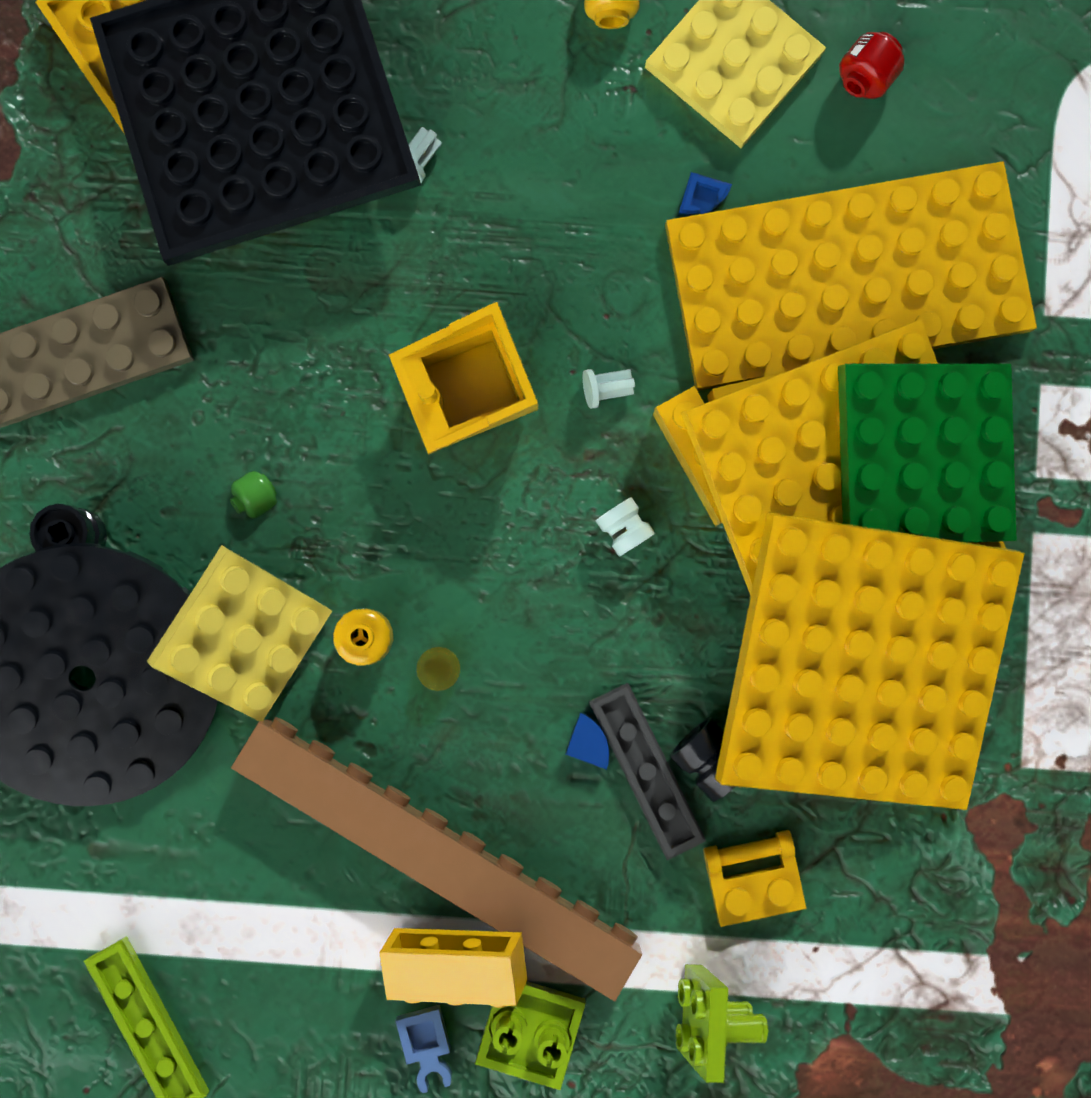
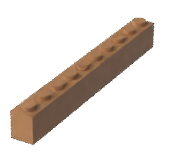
M277 717L274 718L273 722L269 719L258 722L231 769L499 932H522L524 947L614 1002L616 1001L643 955L640 944L636 942L638 936L619 923H615L613 927H610L597 919L600 913L581 900H577L575 904H572L559 896L562 890L549 880L539 877L536 882L521 873L524 867L511 857L501 854L498 859L484 850L486 844L473 834L463 831L461 836L446 827L448 820L435 811L426 808L422 813L408 804L411 798L397 788L388 785L386 790L374 784L371 782L373 775L359 765L350 763L346 767L333 759L336 753L328 746L316 740H312L311 744L295 736L298 729L290 723Z

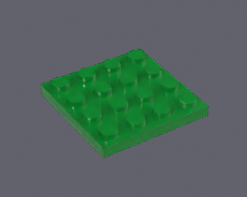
M843 364L838 366L843 524L959 542L1017 541L1011 364Z

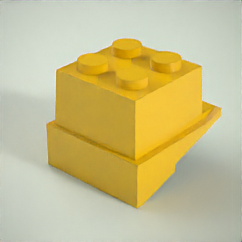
M497 302L450 323L448 327L389 354L428 454L538 410L537 399Z

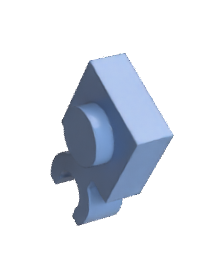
M440 1004L397 1016L396 1025L406 1064L420 1062L417 1076L419 1090L422 1093L428 1092L429 1082L427 1075L431 1072L439 1073L443 1078L444 1086H450L452 1079L451 1068L445 1060L440 1058L441 1055L448 1054L451 1050Z

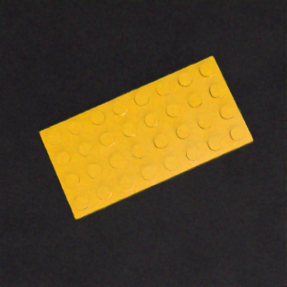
M1004 161L666 220V233L693 379L697 391L786 372L922 319L932 349L1022 334L1037 329Z

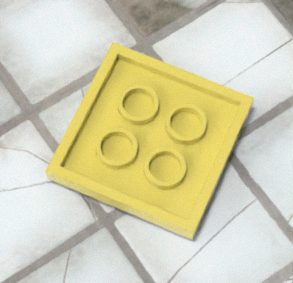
M699 0L646 60L645 68L737 146L742 148L820 59L826 47L770 0Z
M221 545L147 662L151 667L260 722L265 719L329 618L332 610Z

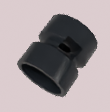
M64 504L46 506L39 511L31 522L29 532L31 544L35 550L70 543H95L105 547L107 540L105 524L98 515L86 509Z
M708 717L677 744L670 753V757L683 771L689 774L697 772L696 785L712 802H715L724 797L735 786L720 785L715 779L724 730L712 717Z

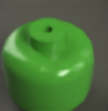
M257 471L248 472L235 480L231 485V492L234 497L230 499V502L238 514L245 511L250 518H258L274 507L277 502L275 488L263 473L260 474Z

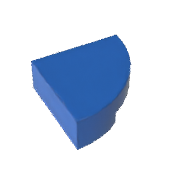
M691 172L678 217L715 211L725 201L732 184Z
M580 712L565 755L607 770L609 762L607 739L599 725L589 716Z

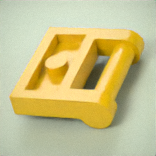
M789 830L776 832V837L727 848L717 849L716 845L703 848L720 927L807 909L795 857L794 842ZM774 855L780 856L781 865L723 877V866Z

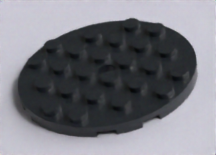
M70 543L29 552L0 568L1 782L23 794L55 804L69 806L106 805L128 800L157 787L173 776L196 752L211 725L218 700L151 667L147 662L191 594L186 587L183 588L175 579L165 573L161 566L131 551L127 553L109 547H102L101 544ZM82 665L91 668L96 676L95 684L88 688L71 680L73 668Z

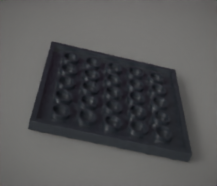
M145 0L90 18L162 260L167 266L421 186L361 0Z

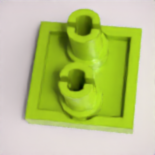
M685 964V976L678 983V1000L680 1006H683L682 1024L679 1023L676 1028L677 1049L706 1083H724L725 1050L727 1044L766 1043L768 1038L767 1019L763 1014H753L752 1005L748 1001H728V987L703 965Z
M527 981L517 1006L502 1008L491 1006L475 1065L561 1090L586 1005L585 998Z

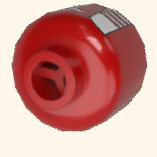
M867 32L861 35L843 56L839 64L840 76L846 91L857 98L876 99L882 97L904 69L903 49L900 42L886 32Z

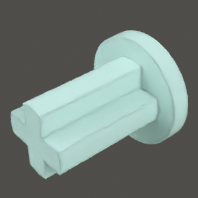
M423 127L420 128L408 144L420 182L426 177L423 170L442 144L436 138L437 134L430 129L428 132Z
M592 369L583 371L584 395L590 409L597 408L600 400L634 394L633 387H635V382L631 376L630 369L597 375L594 374Z

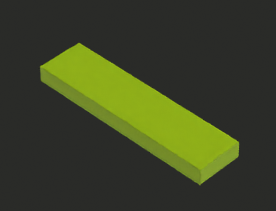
M126 936L85 959L83 962L155 1097H206L210 1090L128 937Z

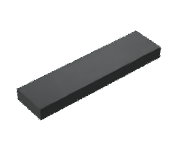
M627 682L590 700L589 703L667 861L706 842L629 683Z

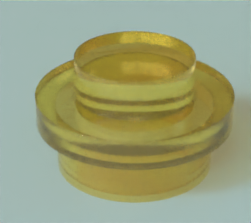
M434 647L428 649L420 656L417 663V676L420 682L428 689L434 691L450 688L456 683L460 675V662L457 656L447 648Z

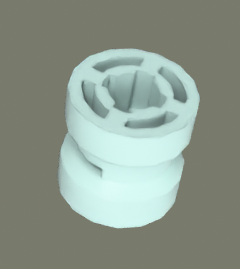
M632 497L595 520L602 532L610 534L613 539L612 547L619 557L656 534L649 522H644L639 517V507Z

